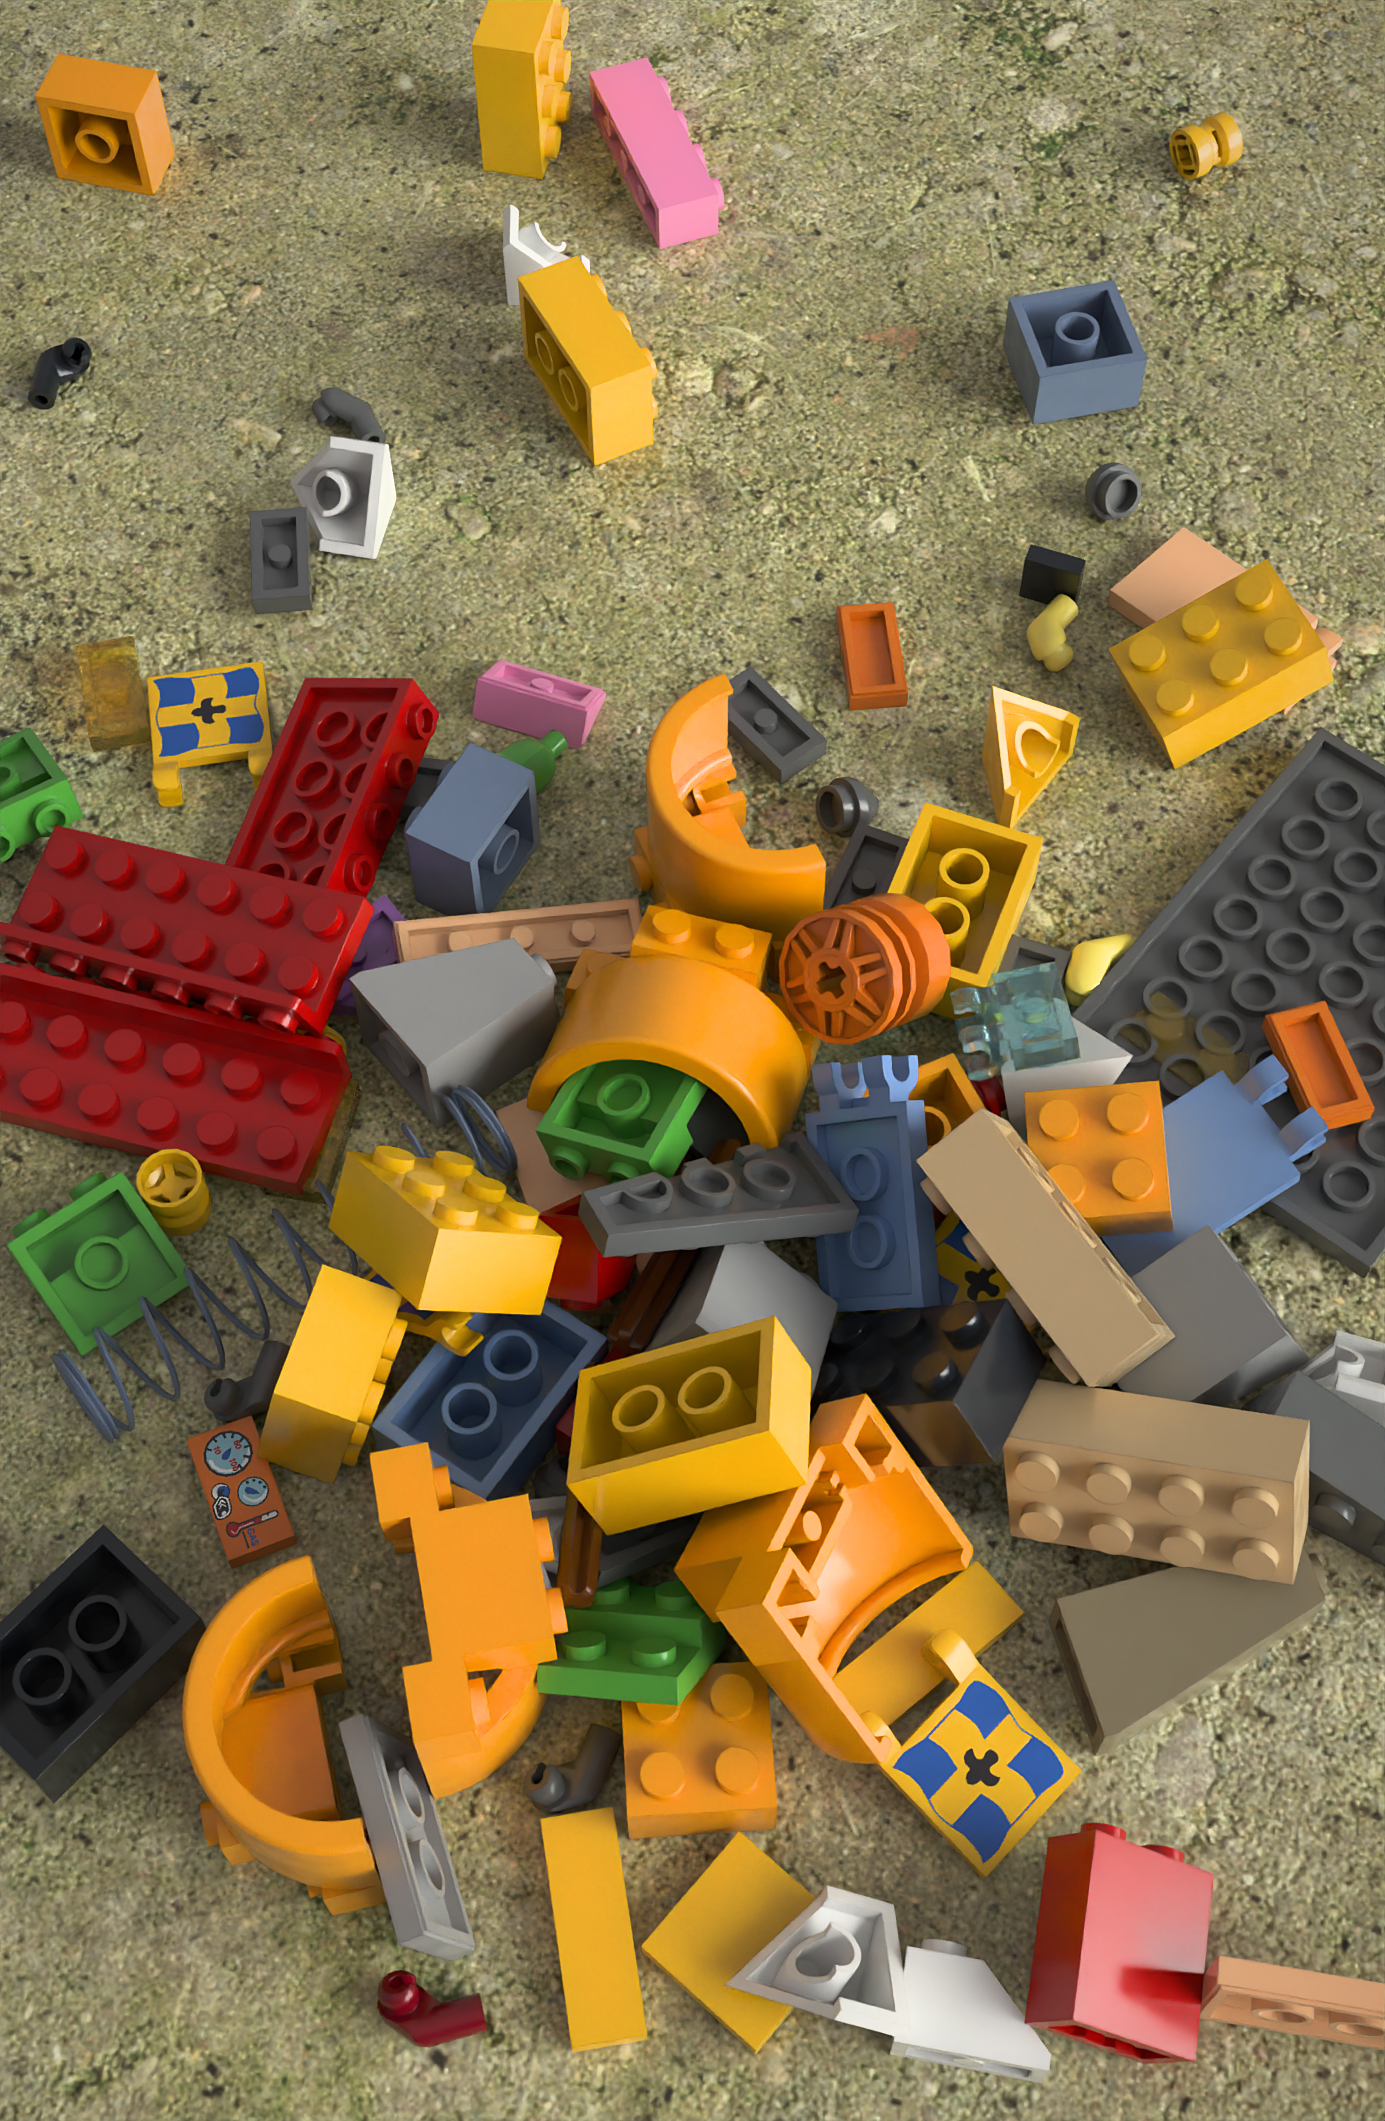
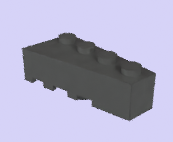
M1297 1370L1244 1404L1241 1410L1310 1420L1308 1525L1385 1566V1427Z

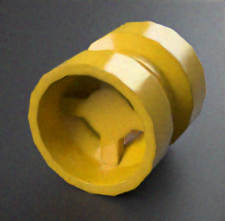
M1219 112L1203 119L1200 126L1190 124L1174 131L1170 137V153L1174 166L1183 178L1190 181L1208 174L1212 166L1218 168L1225 167L1238 161L1242 155L1243 144L1240 130L1234 119L1225 112Z
M164 1149L152 1154L141 1164L137 1172L136 1186L143 1203L163 1232L171 1236H186L198 1231L208 1221L212 1212V1197L197 1159L188 1152L179 1149Z

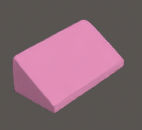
M500 659L477 679L473 717L479 721L542 739L551 730H556L566 738L568 747L579 749L586 741L605 701L606 692L600 688Z

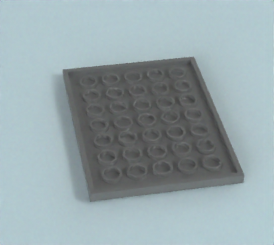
M1320 727L1071 1016L1133 1055L1114 1084L1159 1081L1163 1109L1221 1070L1225 1072L1235 1085L1254 1066L1273 1054L1272 1049L1261 1027L1265 1015L1325 1000L1375 1110L1369 1120L1330 1129L1323 1134L1326 1137L1324 1144L1292 1162L1300 1172L1299 1182L1259 1208L1365 1279L1385 1253V765ZM1286 1081L1284 1083L1287 1086V1091L1262 1105L1280 1131L1300 1114Z

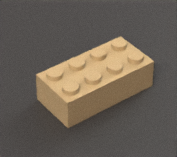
M981 1108L916 1160L928 1176L920 1182L924 1192L944 1215L952 1212L958 1219L962 1220L970 1231L962 1237L964 1244L987 1271L994 1267L999 1273L1004 1275L1012 1286L1005 1293V1297L1028 1326L1032 1327L1037 1323L1046 1330L1055 1342V1345L1048 1349V1353L1070 1382L1075 1384L1081 1380L1088 1387H1111L1176 1337L1007 1120Z
M1037 1379L1003 1446L1010 1536L1032 1539L1043 1543L1050 1542L1101 1551L1111 1555H1124L1170 1563L1180 1567H1192L1244 1576L1254 1580H1267L1293 1585L1309 1518L1310 1420Z

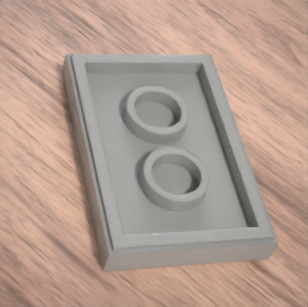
M363 1713L339 1722V1729L399 1945L448 1961H453L475 1952L474 1947L476 1944L434 1798L413 1739Z

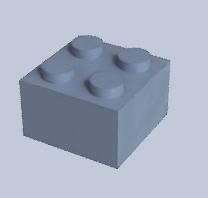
M1114 280L1009 298L1003 348L1033 425L1138 406L1147 357Z
M472 743L468 744L456 762L450 761L443 768L438 778L435 792L424 807L418 806L412 811L404 828V839L407 843L410 860V873L413 877L418 903L446 916L490 913L494 911L541 842L534 771Z

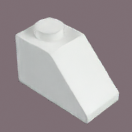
M924 1939L922 1940L921 1948L907 1946L902 1966L911 2030L905 2039L892 2036L889 2054L1041 2083L1049 2072L1051 2054L1032 2027L1024 2024L1025 2017L984 1960L966 1957L967 1948L965 1946L946 1940Z

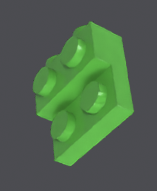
M31 727L0 741V863L13 855L15 849L40 837H50L55 825L69 828L72 822L84 817L67 777Z
M631 1059L595 1063L580 1069L566 1079L535 1131L549 1157L550 1165L559 1174L571 1180H583L587 1172L605 1177L609 1184L651 1172H656L667 1179L673 1177L693 1142L686 1125L707 1091L708 1086L684 1072L658 1063Z
M122 1171L108 1180L103 1172H99L86 1179L69 1192V1196L73 1200L72 1203L51 1216L46 1208L28 1216L11 1230L16 1239L6 1244L9 1255L43 1305L47 1306L81 1358L98 1348L92 1332L93 1326L101 1327L111 1338H114L144 1318L138 1303L139 1296L146 1297L156 1308H159L190 1287L183 1272L184 1266L187 1267V1265Z
M627 1578L620 1579L598 1588L594 1595V1602L587 1608L579 1609L575 1606H564L568 1632H565L564 1636L555 1644L558 1660L538 1664V1693L679 1706L726 1648L725 1626L722 1622L713 1623L682 1581H671L660 1584L657 1587L640 1586L637 1582Z

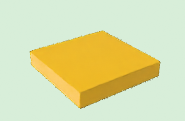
M739 1831L641 1945V1952L756 2055L794 2007L725 1986V1984L816 1898Z

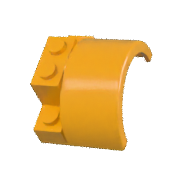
M722 673L702 682L680 697L665 713L654 731L647 752L645 769L647 826L634 830L635 855L628 857V866L636 888L639 892L648 890L654 902L653 906L680 910L695 916L730 924H740L747 928L773 933L768 972L775 983L780 981L779 958L786 937L800 920L823 911L826 863L816 843L788 850H761L750 848L740 830V827L746 825V797L742 790L732 793L727 781L736 778L732 756L727 747L728 696L733 694V688L725 673Z
M648 905L631 943L630 958L583 948L565 987L564 1013L532 1080L526 1106L530 1110L546 1113L562 1083L572 1074L589 1065L610 1060L631 1059L648 1061L684 1072L707 1085L722 1097L737 1114L747 1132L750 1144L758 1142L768 1150L779 1147L783 1135L789 1134L812 1070V1065L815 1062L821 1044V1039L808 1033L790 1013L783 995L765 991L773 933L747 928L740 924H730L695 916L680 910Z
M865 1393L820 1404L809 1428L808 1484L706 1510L676 1564L674 1572L713 1623H723L816 1747L838 1760L851 1763L873 1764L885 1762L893 1742L888 1736H874L833 1681L836 1671L852 1643L881 1612L915 1588L938 1577L967 1569L973 1555V1546L869 1396Z
M428 1442L373 1452L369 1453L379 1521L385 1541L394 1542L396 1555L415 1553L432 1661L402 1667L413 1743L434 1799L453 1795L484 1780L502 1767L526 1741L538 1722L548 1697L547 1693H538V1664L558 1660L554 1635L568 1632L561 1589L556 1587L545 1590L541 1563L555 1561L547 1516L532 1519L528 1494L487 1501L469 1490L451 1484L448 1465L434 1467ZM501 1669L502 1672L487 1693L483 1677L470 1680L468 1678V1672Z
M307 1554L279 1564L254 1578L230 1598L212 1619L200 1638L186 1675L182 1699V1724L189 1760L197 1779L210 1799L200 1803L202 1825L208 1846L220 1845L221 1851L231 1866L259 1860L275 1872L306 1884L310 1898L322 1895L332 1916L385 1903L387 1900L364 1816L344 1820L321 1696L349 1688L336 1622L311 1558ZM266 1668L271 1684L284 1681V1688L251 1692L256 1680Z

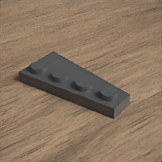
M800 1130L783 1135L781 1145L766 1150L758 1142L736 1148L733 1160L713 1165L705 1157L684 1163L681 1175L667 1179L656 1172H651L582 1192L577 1215L603 1257H628L641 1253L680 1249L694 1250L699 1247L737 1243L752 1244L766 1240L817 1237L824 1234L852 1232L859 1209Z

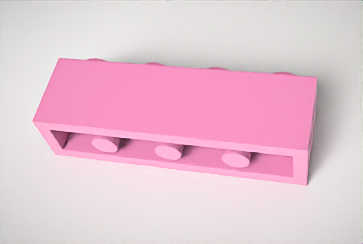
M648 58L589 72L591 114L659 249L718 234V211L724 209V195L720 182L717 178L711 179L708 175L702 148L698 143L692 144L688 136V127L683 112L681 110H674L665 78L663 76L657 77Z

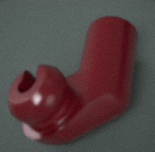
M396 1970L388 1973L378 1985L377 2008L383 2021L415 2046L429 2048L488 2032L480 1993L441 2003L417 1984L416 1976L405 1970Z

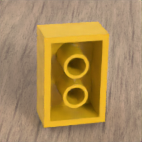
M488 0L471 44L484 171L543 179L550 158L557 159L559 155L562 123L569 124L573 111V93L566 91L565 84L570 74L571 52L570 50L563 49V40L568 29L569 11L568 7L561 6V0Z
M578 255L518 277L524 358L593 465L597 466L653 444V419L658 417L656 401L652 394V380L657 378L656 365L648 348L645 346L640 348L632 337L629 322L623 311H615L609 303L600 277L597 274L590 275Z
M1268 559L1108 649L1122 685L1175 770L1334 681L1326 646Z
M925 802L887 893L903 894L923 904L940 923L949 945L951 976L942 1000L931 1012L977 1027L1011 935L1015 934L1035 882L1043 838Z
M377 1146L374 1153L347 1151L328 1228L415 1308L433 1311L541 1315L562 1237L538 1218V1210L517 1202L505 1192L506 1186L502 1182L485 1177L474 1168L475 1162L473 1159L460 1153L437 1151L434 1158L415 1157L406 1150L392 1146Z
M322 1264L274 1389L258 1445L257 1457L267 1459L269 1463L332 1485L341 1463L353 1468L355 1467L409 1322L395 1317L403 1297L398 1291Z
M774 1315L580 1370L566 1485L607 1536L808 1484L812 1369Z

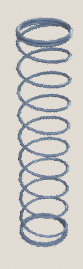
M461 1084L451 1091V1098L444 1095L443 1102L453 1118L461 1126L472 1149L478 1171L485 1176L480 1153L497 1171L505 1175H510L512 1171H516L518 1169V1158L513 1144L504 1127L484 1100L471 1088ZM463 1098L487 1125L497 1141L506 1162L494 1151L479 1131L467 1110ZM402 1123L401 1129L415 1148L419 1157L431 1158L419 1144L406 1123ZM316 1179L315 1184L332 1213L335 1198L323 1182ZM273 1208L272 1214L298 1263L305 1281L308 1297L310 1298L313 1290L311 1279L295 1241L321 1267L322 1264L331 1266L302 1239L281 1212ZM229 1237V1246L247 1279L259 1307L264 1324V1333L262 1335L257 1334L241 1322L190 1267L184 1266V1275L215 1340L220 1357L218 1365L201 1355L170 1324L159 1310L146 1297L139 1296L138 1303L170 1372L175 1394H169L158 1386L101 1327L93 1326L92 1332L123 1401L129 1425L123 1424L105 1408L84 1375L64 1350L59 1349L58 1354L53 1353L52 1361L92 1423L105 1440L113 1444L114 1439H120L121 1433L118 1428L131 1432L135 1427V1418L129 1397L103 1339L148 1386L162 1397L171 1401H177L181 1394L178 1375L151 1313L197 1360L211 1369L221 1371L225 1368V1350L216 1324L199 1288L239 1329L250 1337L262 1341L269 1338L270 1321L259 1289L247 1264L277 1295L291 1306L305 1311L307 1304L302 1305L289 1297L263 1272L236 1239ZM346 1245L352 1264V1275L357 1276L358 1262L356 1254Z

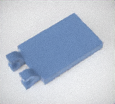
M1273 1054L1254 1066L1235 1085L1225 1072L1221 1070L1163 1108L1173 1231L1099 1237L1130 1278L1208 1224L1219 1234L1299 1182L1300 1172L1292 1162L1326 1142V1137L1323 1134L1328 1131V1125L1313 1106L1292 1119L1281 1131L1262 1107L1263 1104L1268 1103L1287 1091L1284 1081L1288 1079L1289 1074Z
M879 1055L861 1058L862 1062L841 1065L840 1062L812 1065L813 1083L819 1096L820 1112L805 1114L807 1139L859 1209L852 1232L824 1234L815 1237L820 1289L839 1303L836 1312L941 1305L933 1204L920 1185V1182L928 1176L916 1161L928 1151L924 1100L908 1101L909 1094L915 1088L918 1080L917 1055L892 1058L891 1055ZM868 1087L869 1097L861 1098L865 1094L866 1088Z

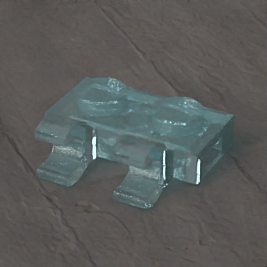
M1055 961L992 974L994 986L984 988L964 987L950 993L955 1015L976 1012L970 1017H962L955 1020L959 1041L962 1043L964 1053H971L977 1050L984 1051L980 1055L964 1058L969 1080L979 1081L991 1078L1009 1060L1013 1061L1015 1071L1034 1067H1049L1058 1062L1081 1058L1077 1033ZM997 1022H1003V1024L995 1025Z

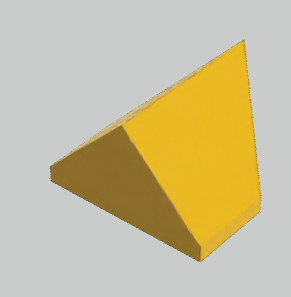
M992 686L981 759L998 825L1012 829L1073 754L1080 717L1071 712Z

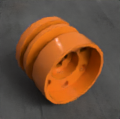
M896 893L873 894L848 904L820 911L800 920L786 937L779 958L780 988L790 1013L808 1033L831 1044L852 1045L928 1015L942 1000L951 976L950 948L940 923L923 904L903 894Z

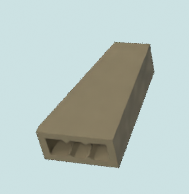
M1303 1543L1293 1585L1267 1580H1254L1244 1576L1192 1567L1176 1566L1057 1598L1049 1618V1624L1095 1756L1103 1755L1116 1749L1310 1624L1326 1601L1324 1595L1328 1593L1326 1574L1319 1558L1314 1553L1308 1554Z

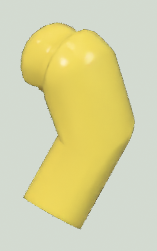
M1064 594L1057 595L1030 623L1026 633V638L1034 658L1037 661L1042 660L1045 667L1051 672L1060 671L1074 657L1073 649L1065 643L1067 637L1064 629L1078 615L1079 610L1076 603Z
M1124 933L1088 940L1078 944L1072 951L1064 974L1065 984L1062 988L1064 999L1070 1005L1079 1007L1108 974L1110 968L1114 967L1134 944V939L1129 934Z

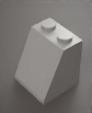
M514 938L365 970L349 978L364 1045L437 1129H440L454 1119L443 1102L444 1095L451 1098V1091L461 1084L471 1088L483 1099L543 1058L557 1028V1019L560 1018V1012L555 1003L554 986L557 985V979L553 970L542 956L537 953L530 956ZM463 1098L467 1109H469L471 1105Z
M1208 1224L1131 1277V1280L1176 1337L1117 1382L1123 1392L1226 1407L1296 1369L1310 1359L1234 1252Z
M764 1241L752 1244L737 1243L703 1247L644 1352L775 1315L812 1369V1399L839 1303L819 1289L818 1284L810 1276L796 1271L770 1251Z

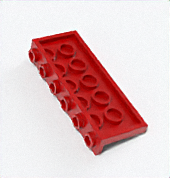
M305 678L224 865L366 898L374 884L376 872L389 840L395 832L397 820L410 788L416 780L418 768L429 741L435 733L439 719L438 710L414 679Z
M55 825L10 924L0 921V955L16 964L28 963L35 966L36 961L47 963L51 969L71 979L76 976L86 977V974L97 976L109 987L126 993L135 992L138 987L151 990L155 997L172 1004L187 1007L189 1001L201 1003L211 1013L227 1016L237 1021H240L242 1014L255 1017L266 1028L284 1035H294L296 1028L322 1035L375 908L365 897Z
M0 963V1121L146 1158L164 1149H179L188 1152L197 1159L202 1172L302 1196L353 1076L342 1046L325 1034L320 1035L306 1032L304 1035L294 1033L292 1036L284 1035L266 1028L257 1021L258 1018H247L245 1021H237L227 1016L211 1013L200 1004H189L185 1007L161 1001L154 995L141 990L126 993L105 988L98 982L82 976H76L71 980L50 975L28 963H18L16 966Z

